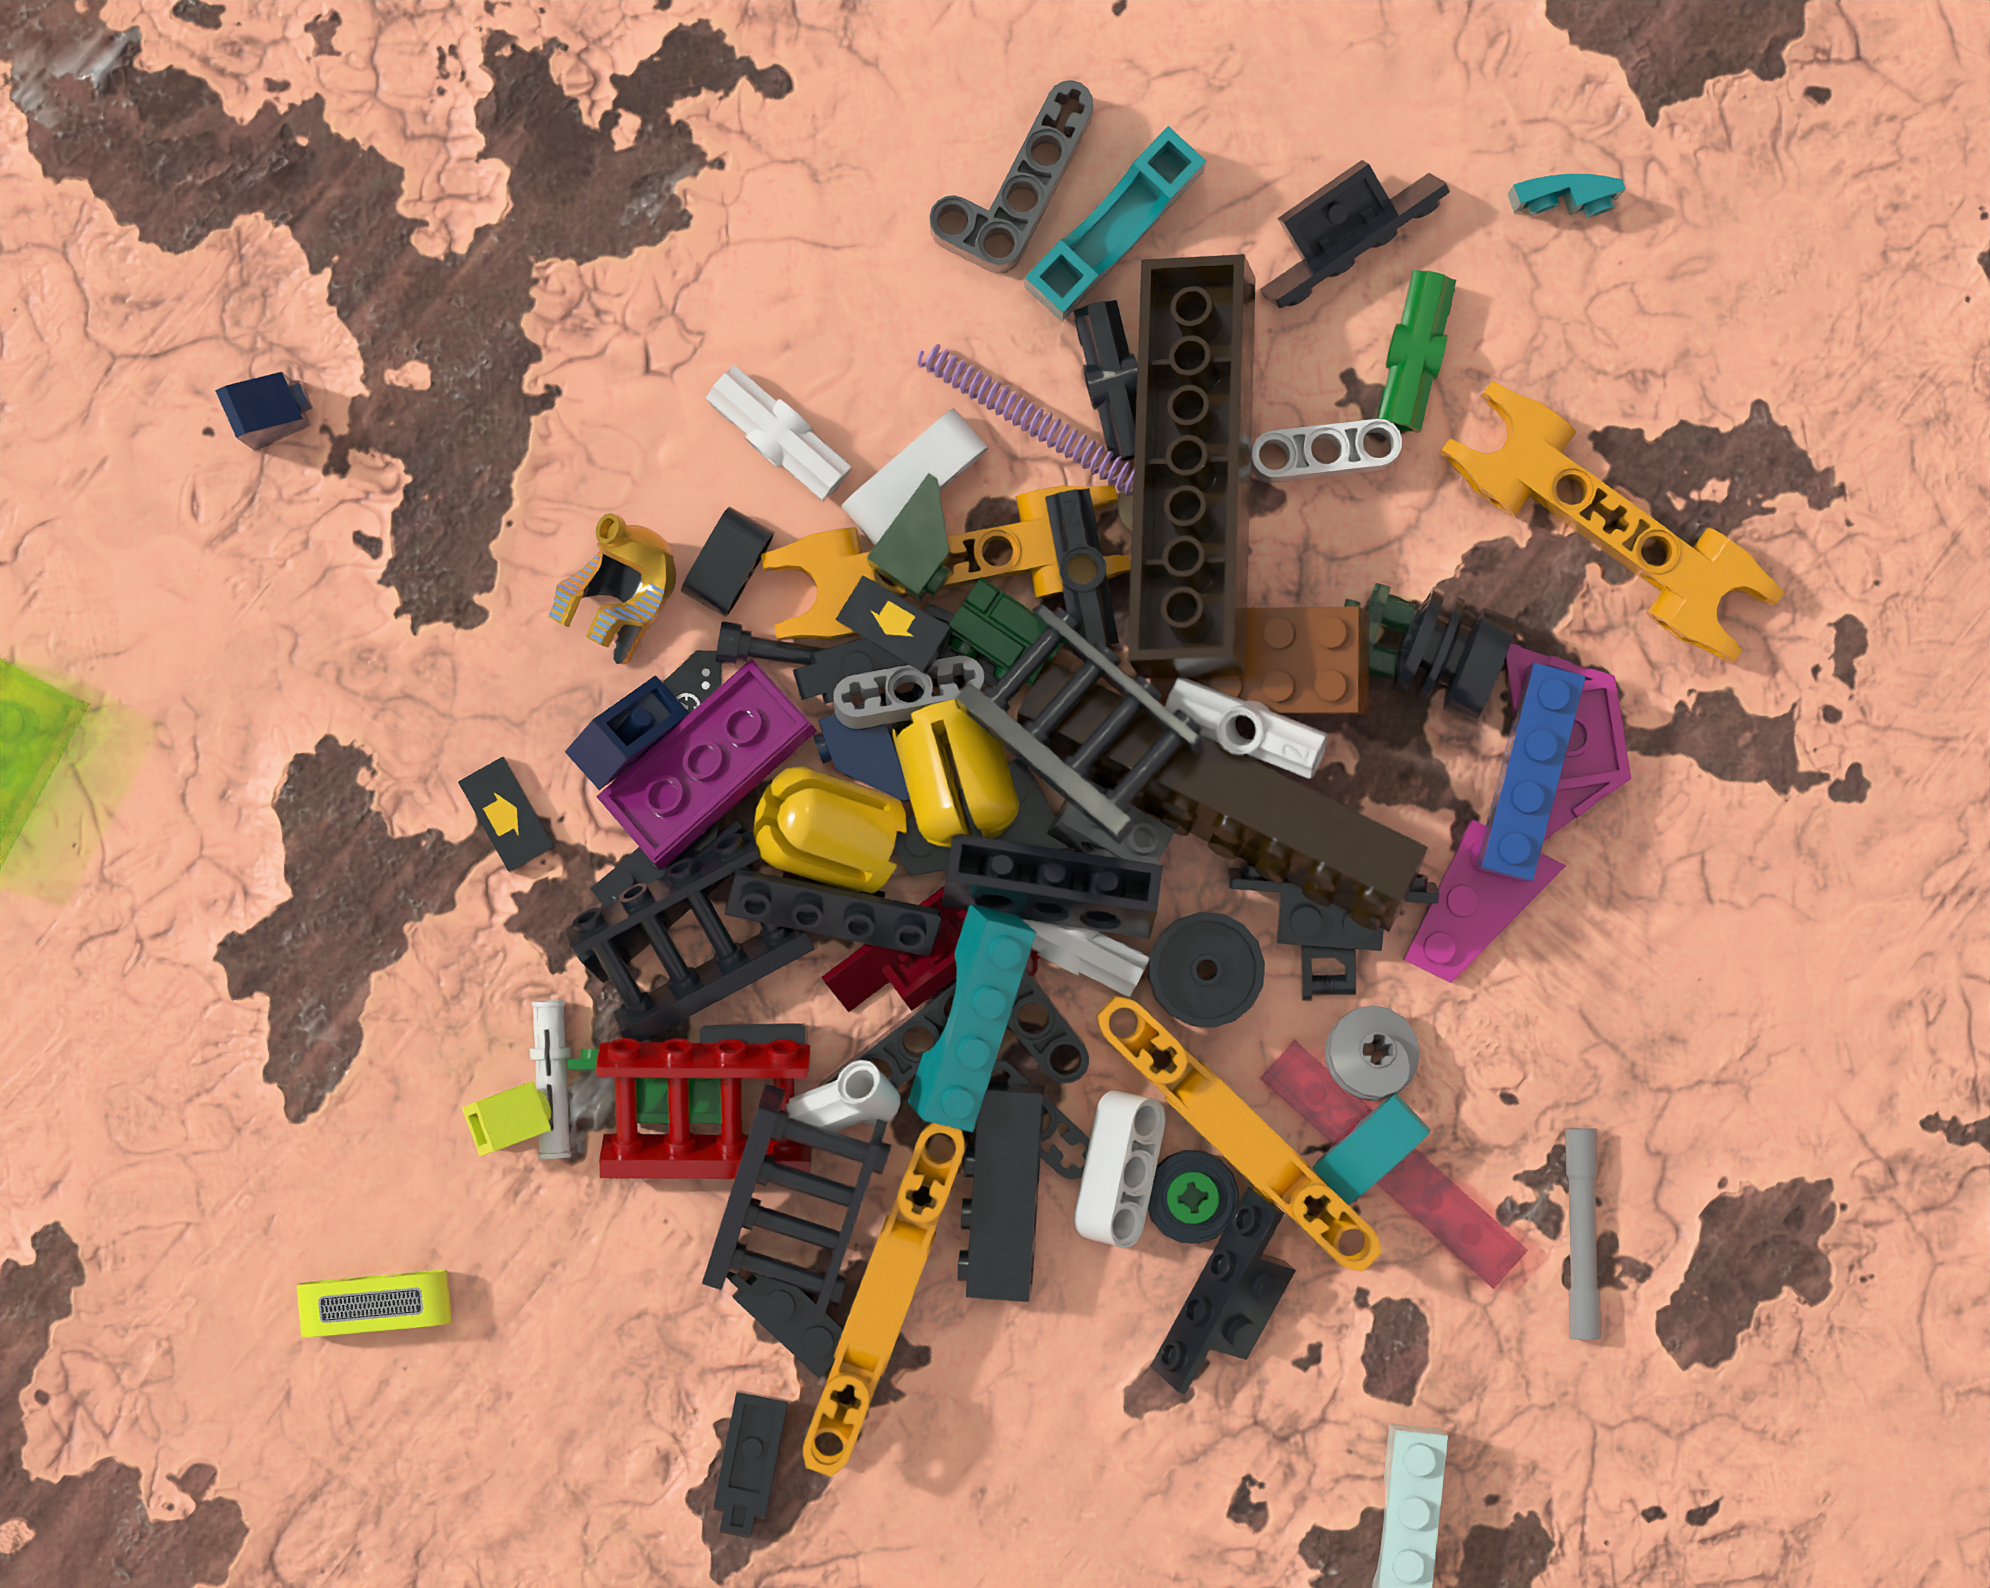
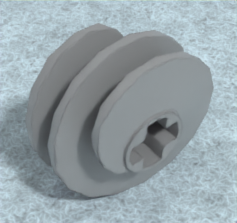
M1370 1005L1352 1010L1331 1028L1325 1044V1062L1332 1079L1346 1093L1362 1100L1380 1101L1389 1098L1395 1092L1398 1094L1409 1085L1418 1069L1420 1049L1416 1034L1404 1017L1389 1008ZM1371 1043L1374 1044L1373 1052H1381L1382 1059L1374 1064L1370 1063L1371 1056H1364L1363 1049Z

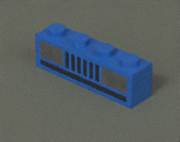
M1533 663L1526 667L1475 869L1523 882L1533 881L1586 676L1538 663Z

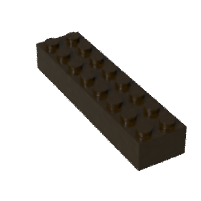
M1245 254L1141 260L1128 661L1136 673L1145 679L1245 676L1256 277Z
M1047 659L1017 711V723L1021 726L1026 720L1032 723L1076 673ZM1095 683L1048 736L1051 742L1046 747L1061 760L1066 754L1072 757L1124 697ZM1141 711L1088 770L1091 775L1088 779L1112 791L1165 731ZM1200 734L1198 736L1202 739L1204 749L1197 757L1181 745L1130 802V804L1138 809L1160 818V822L1175 830V834L1188 836L1191 833L1207 841V846L1219 856L1230 860L1239 857L1255 865V871L1262 877L1275 883H1282L1284 880L1303 889L1302 894L1310 901L1325 907L1333 904L1350 912L1349 916L1355 923L1370 930H1378L1380 927L1390 932L1418 877L1428 849L1427 846L1243 755L1227 751L1221 744Z

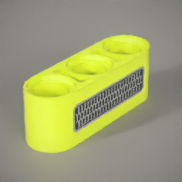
M448 1270L331 1279L296 1284L301 1337L418 1328L452 1323Z

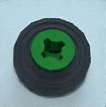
M1183 1150L1167 1156L1156 1166L1147 1210L1151 1221L1163 1235L1179 1243L1200 1244L1217 1238L1225 1230L1238 1207L1239 1190L1233 1173L1221 1159L1205 1151Z

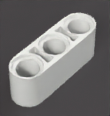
M953 408L856 490L842 504L841 508L868 539L876 545L928 473L938 479L941 492L974 464L989 447L956 409Z
M1384 419L1273 430L1263 433L1256 439L1251 449V472L1256 478L1267 483L1377 472L1386 469L1397 458L1402 449V437L1397 427ZM1370 433L1384 435L1390 444L1389 454L1383 458H1374L1368 455L1363 447V438ZM1321 438L1333 441L1339 451L1338 459L1330 464H1322L1316 461L1311 452V444ZM1269 444L1282 447L1287 455V464L1278 470L1266 468L1259 458L1260 449Z
M1111 1090L1104 1094L1099 1101L1074 1214L1075 1228L1080 1236L1119 1248H1129L1140 1238L1144 1228L1166 1122L1165 1109L1160 1101L1121 1090Z

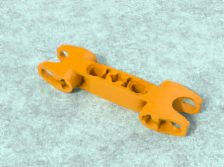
M1491 381L1480 396L1505 422L1507 438L1504 446L1499 451L1484 454L1450 438L1439 454L1457 470L1475 493L1507 515L1516 517L1529 497L1535 500L1557 518L1660 591L1657 598L1646 611V614L1655 623L1681 642L1698 647L1729 664L1734 663L1743 649L1738 646L1737 642L1718 623L1717 607L1721 597L1727 592L1739 591L1772 607L1778 603L1785 592L1764 572L1750 553L1714 529L1707 528L1694 547L1688 545L1669 529L1562 453L1576 434L1575 429L1567 421L1541 402L1522 396ZM1570 479L1579 485L1581 500L1578 504L1568 505L1558 498L1556 487L1559 480ZM1596 496L1600 499V502L1593 509L1604 516H1607L1612 511L1616 512L1620 516L1616 524L1622 531L1615 529L1608 534L1602 529L1606 522L1602 516L1593 511L1584 518L1580 515V512L1587 508ZM1655 540L1664 547L1665 560L1661 566L1649 565L1643 559L1641 547L1644 541Z
M1060 485L1022 493L1015 497L1020 523L947 536L951 558L966 557L967 550L964 545L974 544V560L979 571L969 573V562L958 563L954 565L953 575H950L941 590L976 584L980 577L991 581L1030 573L1035 599L1063 595L1062 586L1058 578V565L1045 496L1069 490L1090 488L1093 508L1095 510L1117 502L1115 485L1092 487ZM856 527L809 534L794 543L760 554L764 571H803L814 579L817 586L816 600L809 611L798 617L774 624L778 641L793 639L837 640L857 636V633L843 626L835 619L862 575L901 598L909 597L910 595L899 587H891L881 580L880 573L869 566L867 556L870 552L862 553ZM993 540L1006 542L1013 552L1010 561L1003 566L988 564L982 556L984 546L988 542ZM1129 555L1103 556L1106 562L1107 579L1131 572ZM1078 557L1068 564L1067 573L1073 582L1087 584L1096 578L1097 568L1090 559Z
M1113 996L1096 1014L1098 1028L1104 1038L1166 1096L1164 1099L1264 1196L1273 1204L1277 1203L1332 1258L1350 1270L1364 1272L1382 1253L1379 1239L1374 1230L1309 1169L1310 1165L1202 1061L1198 1062L1142 1006L1130 999ZM1125 1007L1135 1013L1138 1024L1133 1034L1129 1037L1120 1038L1111 1032L1109 1019L1114 1011ZM1157 1049L1167 1050L1170 1053L1168 1058L1171 1064L1166 1069L1160 1067L1156 1069L1152 1065L1154 1060L1151 1055ZM1308 1196H1312L1315 1199L1321 1198L1318 1202L1323 1208L1320 1214L1316 1216L1311 1212L1306 1214L1308 1208L1303 1202ZM1350 1229L1360 1230L1363 1236V1243L1359 1251L1351 1255L1341 1254L1338 1244L1342 1234Z
M931 1122L923 1129L918 1138L890 1215L887 1214L834 1354L835 1362L803 1446L806 1468L832 1477L847 1464L878 1380L880 1376H883L935 1239L936 1232L934 1231L961 1163L965 1148L962 1129ZM945 1133L954 1140L956 1151L948 1160H935L927 1153L926 1141L933 1134ZM920 1186L928 1187L932 1197V1201L926 1202L923 1207L914 1203L915 1197L912 1195L913 1190H918ZM846 1384L853 1385L856 1388L854 1393L856 1398H852L849 1405L840 1402L841 1392L839 1391H842ZM821 1433H834L839 1436L844 1448L837 1454H825L816 1446L815 1438Z

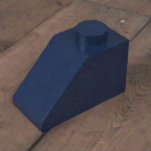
M283 372L225 385L215 390L235 437L254 451L311 426L306 412L313 409V406L302 382L299 380L292 383L291 379Z
M655 675L594 718L566 749L565 753L595 787L601 790L619 777L690 713Z
M865 703L854 708L863 709L865 708ZM835 714L818 720L822 732L814 734L813 738L823 764L833 761L837 772L883 792L890 797L899 799L903 803L911 801L887 724L853 729L843 725Z

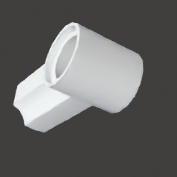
M861 1060L846 1066L836 1081L790 1098L789 1104H786L787 1111L790 1112L789 1118L837 1132L860 1122L875 1126L877 1119L886 1122L890 1121L899 1109L900 1095L897 1089L875 1065Z

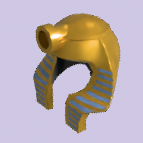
M608 513L599 520L596 526V538L599 541L597 546L600 551L577 573L557 584L554 603L548 617L569 627L582 598L597 595L618 598L622 603L604 604L598 609L586 638L609 648L615 633L618 631V639L615 642L616 648L614 649V661L616 664H626L632 659L633 653L636 652V647L640 644V639L645 636V631L656 620L674 591L676 569L673 557L675 556L665 539L655 531L639 525H626L622 517Z

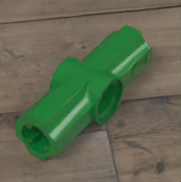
M1413 270L1400 324L1396 323L1385 366L1389 371L1385 387L1382 391L1377 419H1384L1393 423L1399 431L1420 433L1433 379L1437 380L1447 343V335L1444 334L1450 314L1456 284L1455 279L1445 274L1428 270Z

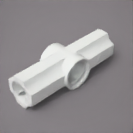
M735 365L719 378L705 397L713 408L746 434L744 438L760 454L777 468L781 466L785 468L822 502L835 492L852 470V467L844 458L812 433L813 428L797 412L781 399L775 401Z
M1185 677L1177 679L1165 706L1172 714L1177 709L1184 711L1201 727L1200 735L1220 743L1227 751L1239 755L1249 754L1309 779L1314 776L1327 747L1329 735L1327 733L1271 712L1261 702L1253 700L1243 701ZM1239 714L1248 716L1255 723L1256 736L1253 740L1244 739L1236 731L1235 721Z
M1023 920L1036 931L1032 948L1038 951V956L1077 976L1082 973L1129 998L1150 959L1143 955L1142 952L1120 941L1117 942L1102 934L1101 931Z

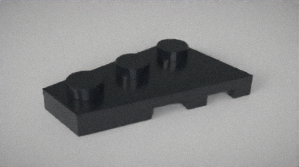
M1018 758L1009 762L1008 766L1018 797L1019 809L1016 821L1000 836L993 839L1055 849L1070 848L1046 833L1055 815L1029 768ZM962 788L960 793L972 835L983 837L981 829H977ZM915 815L907 818L906 833L897 831L894 848L909 876L947 870L950 848L938 847L929 843L919 831Z

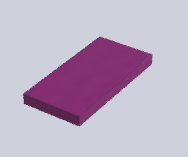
M751 658L596 797L648 858L662 870L812 737L817 730Z

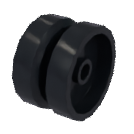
M1199 912L1176 919L1158 935L1149 952L1150 959L1148 961L1147 978L1153 997L1168 1015L1190 1026L1215 1028L1236 1021L1253 1007L1264 985L1265 961L1259 942L1244 924L1225 914ZM1205 959L1209 960V963L1213 962L1217 968L1216 974L1211 975L1210 980L1201 979L1196 971L1199 962Z

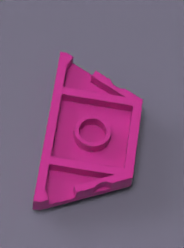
M1510 643L1504 664L1513 717L1527 666L1538 663L1586 676L1544 842L1555 832L1593 807L1601 799L1632 779L1614 675L1592 668L1587 669L1572 664V662L1554 656L1549 657Z

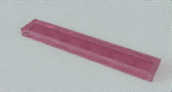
M1294 1039L1259 1077L1260 1080L1334 1146L1350 1134L1359 1121L1373 1111L1360 1098L1346 1093L1332 1079L1329 1070ZM1415 1148L1376 1182L1383 1191L1492 1289L1500 1283L1528 1251Z

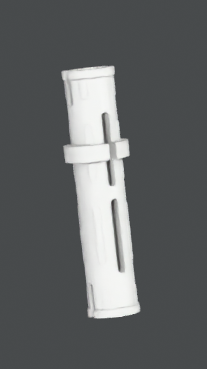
M565 1000L532 1001L535 1048L530 1049V1060H535L536 1089L541 1090L545 1094L551 1108V1119L548 1120L551 1130L538 1135V1159L571 1157L566 1058H571V1047H566Z

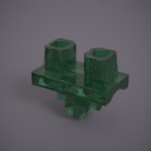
M1375 583V586L1372 587L1366 608L1369 611V676L1393 679L1396 673L1395 658L1398 650L1375 644L1380 626L1405 633L1415 605L1399 596L1389 594L1391 587L1380 583ZM1345 599L1343 607H1360L1361 603L1355 600Z

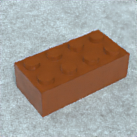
M1359 606L1247 608L1245 676L1185 678L1243 701L1253 700L1261 702L1271 712L1284 717L1369 716V611ZM1150 678V683L1162 695L1157 701L1164 707L1178 678ZM1239 714L1237 717H1248V716Z

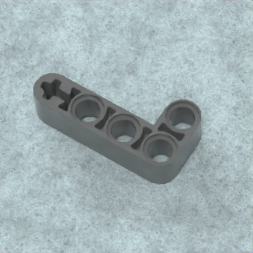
M1073 80L1062 81L1052 88L989 210L956 195L945 196L933 205L929 215L930 230L934 241L939 246L989 272L997 274L1006 273L1016 267L1090 125L1093 113V98L1089 89L1082 83ZM1071 99L1077 100L1079 102V113L1072 112L1064 126L1063 134L1056 129L1061 116L1060 104L1067 105ZM1044 143L1052 144L1058 148L1061 157L1053 165H1040L1034 161L1031 155L1034 148ZM1018 189H1026L1036 196L1037 204L1027 212H1019L1010 206L1008 198L1012 192ZM952 211L961 213L968 221L966 228L954 235L943 232L938 225L942 215ZM994 235H1004L1012 241L1014 248L1008 256L995 258L986 252L984 248L986 241Z

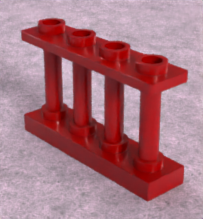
M620 1038L611 1042L600 1043L596 1062V1075L598 1077L615 1078L617 1132L615 1134L603 1135L599 1158L600 1178L735 1179L749 1136L743 1133L741 1078H773L774 1086L786 1089L780 1109L787 1111L786 1104H789V1099L794 1097V1078L809 1077L811 1045L796 1043L788 1039H779L770 1043H744L737 1039H724L717 1043H691L689 1040L676 1038L660 1043L638 1042L630 1038ZM636 1077L667 1078L668 1134H641L638 1132ZM689 1078H720L721 1134H693L690 1132ZM782 1138L781 1142L770 1140L766 1153L776 1156L774 1162L811 1173L812 1147Z

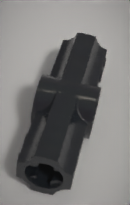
M1117 300L1089 304L1074 310L1073 313L1080 346H1082L1086 362L1083 365V371L1093 410L1098 411L1107 452L1113 451L1110 463H1114L1119 456L1122 457V462L1135 459L1137 361L1134 353L1129 352Z
M1090 488L1069 490L1045 496L1058 565V578L1062 586L1066 612L1081 626V630L1077 634L1091 646L1097 641H1100L1107 647L1119 645L1120 642L1106 575V562L1102 554ZM1086 557L1095 564L1097 576L1092 582L1087 584L1075 583L1069 578L1067 573L1068 564L1075 558Z

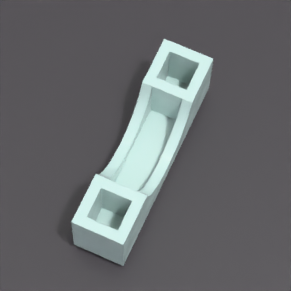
M1389 1423L1384 1471L1385 1505L1379 1561L1372 1588H1432L1448 1435L1442 1429Z

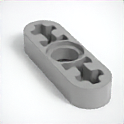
M954 656L935 660L926 675L910 665L851 675L842 679L834 690L835 715L843 725L853 729L911 720V713L932 704L956 699L955 697L962 690H958L957 685L953 683L954 676L963 675L965 682L972 683L982 692L984 690V671L976 660L967 656ZM931 679H937V688H940V696L933 697ZM913 682L923 688L924 694L919 700L907 703L899 700L895 696L894 691L902 683ZM885 688L886 706H881L879 689ZM860 694L861 699L865 701V708L855 709L853 703L850 702V696Z

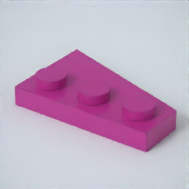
M1470 820L1438 886L1439 903L1429 904L1402 960L1448 983H1452L1566 865L1540 853L1534 879L1529 882L1477 870L1475 865L1485 825L1475 820Z

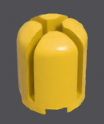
M956 699L932 704L911 713L913 724L902 730L899 735L893 728L892 738L901 764L917 826L929 843L938 847L951 848L953 835H972L950 756H954L969 811L977 829H981L984 838L993 839L1000 836L1016 821L1019 801L1003 745L962 710L958 709Z
M806 766L787 768L774 778L772 784L766 788L756 808L754 821V837L761 857L771 866L852 892L864 891L870 894H874L885 885L894 872L897 864L889 862L895 846L897 831L906 833L907 830L906 813L899 799Z

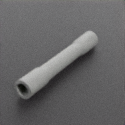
M1597 1128L1565 1129L1566 1175L1569 1180L1571 1288L1568 1294L1569 1339H1601L1600 1291L1597 1286L1595 1179L1598 1173Z

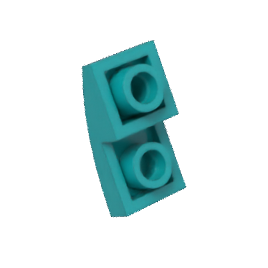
M1559 174L1513 184L1507 195L1514 213L1527 208L1530 215L1546 212L1559 206L1558 198L1563 196L1569 216L1584 211L1586 218H1590L1614 209L1616 207L1614 200L1618 199L1626 188L1622 179L1609 176Z
M1395 1092L1359 1121L1350 1134L1321 1156L1314 1164L1313 1169L1349 1206L1429 1135L1431 1129Z

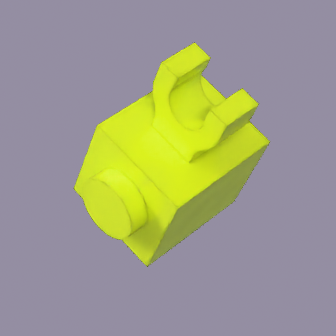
M534 1081L462 1107L479 1157L551 1130L548 1122L551 1119L549 1102L545 1094L541 1090L536 1089Z

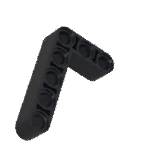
M1025 967L1007 1024L1050 1078L1063 1084L1073 1083L1081 1079L1087 1072L1089 1066L1087 1048L1078 1033ZM957 978L824 1079L817 1088L836 1081L842 1070L849 1064L876 1058L885 1060L890 1065L892 1074L888 1080L896 1089L917 1073L923 1052H927L935 1046L946 1027L949 1016L946 1014L944 1006L949 997L955 995ZM1029 1003L1041 1004L1048 1013L1046 1022L1037 1029L1025 1028L1018 1021L1019 1011ZM914 1026L928 1029L933 1036L932 1045L923 1052L910 1051L903 1042V1036L906 1031ZM1061 1044L1074 1046L1080 1054L1078 1063L1069 1070L1057 1069L1050 1062L1052 1051Z

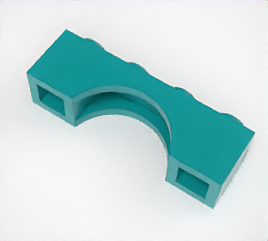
M1167 126L1132 163L1123 178L1099 206L1070 234L1060 239L1025 276L1024 287L1054 316L1063 322L1204 173L1206 160L1170 126Z
M973 904L969 906L954 953L957 964V982L950 1016L938 1042L932 1049L923 1052L908 1099V1103L924 1121L973 1132L1036 935V931L1017 915Z

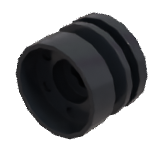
M1433 587L1426 600L1414 611L1401 640L1395 658L1396 670L1392 690L1405 694L1416 673L1422 676L1417 691V700L1424 702L1439 682L1446 685L1443 710L1476 722L1488 701L1504 663L1516 627V620L1484 607L1470 627L1463 625L1461 622L1464 614L1465 600L1459 597L1454 600L1447 616H1440L1439 613L1442 608L1445 592Z

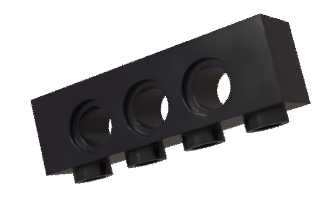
M958 834L952 837L941 907L968 911L970 904L1017 915L1023 920L1150 939L1158 910L1163 865Z

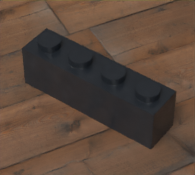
M988 1082L975 1123V1147L966 1146L964 1178H973L972 1198H963L961 1229L970 1230L969 1250L960 1249L957 1280L967 1282L966 1297L1029 1302L1033 1285L1045 1085Z

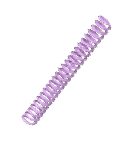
M940 343L934 345L928 358L923 363L924 351L920 349L917 358L919 367L926 366L928 373L934 372L936 378L943 377L944 383L952 382V387L954 389L960 387L962 394L969 392L970 399L977 398L979 405L986 403L987 410L995 408V414H1003L1005 421L1012 419L1013 426L1021 424L1022 431L1029 430L1031 437L1038 435L1039 442L1047 441L1048 448L1055 446L1057 453L1064 451L1065 458L1073 457L1074 464L1081 462L1082 468H1090L1092 475L1099 473L1100 480L1108 478L1109 485L1116 484L1118 491L1125 489L1126 496L1133 495V489L1130 491L1134 480V470L1128 480L1121 486L1124 475L1131 466L1130 462H1126L1118 476L1112 480L1115 470L1122 461L1121 456L1116 458L1112 467L1104 474L1105 468L1113 456V451H1109L1103 462L1095 469L1096 463L1105 449L1104 445L1098 448L1094 457L1086 464L1089 454L1096 445V441L1092 440L1085 452L1077 459L1080 449L1087 440V434L1080 438L1076 447L1069 453L1070 446L1079 433L1078 429L1073 430L1067 442L1060 448L1062 439L1070 429L1069 424L1064 425L1059 436L1051 443L1055 431L1061 424L1060 418L1055 420L1050 431L1042 438L1045 428L1053 417L1052 413L1046 415L1041 426L1034 432L1035 425L1044 412L1043 408H1039L1032 421L1025 427L1027 418L1035 408V402L1028 405L1024 415L1016 422L1019 412L1027 401L1026 397L1020 399L1015 410L1008 416L1009 409L1018 396L1017 392L1011 394L1006 405L999 411L1001 402L1009 392V386L1004 387L998 399L990 405L993 396L1001 385L1000 381L994 383L989 394L982 400L984 391L992 381L991 376L985 378L978 392L973 395L975 386L983 376V370L976 373L971 385L965 389L967 380L975 370L974 365L968 367L962 380L956 384L957 377L966 365V360H961L954 374L947 379L949 371L957 361V354L951 356L945 369L939 373L940 366L946 360L949 350H943L937 363L930 368L932 360L940 350Z

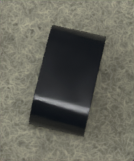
M729 506L720 517L681 587V592L722 616L727 617L761 561L760 554L767 551L775 532Z

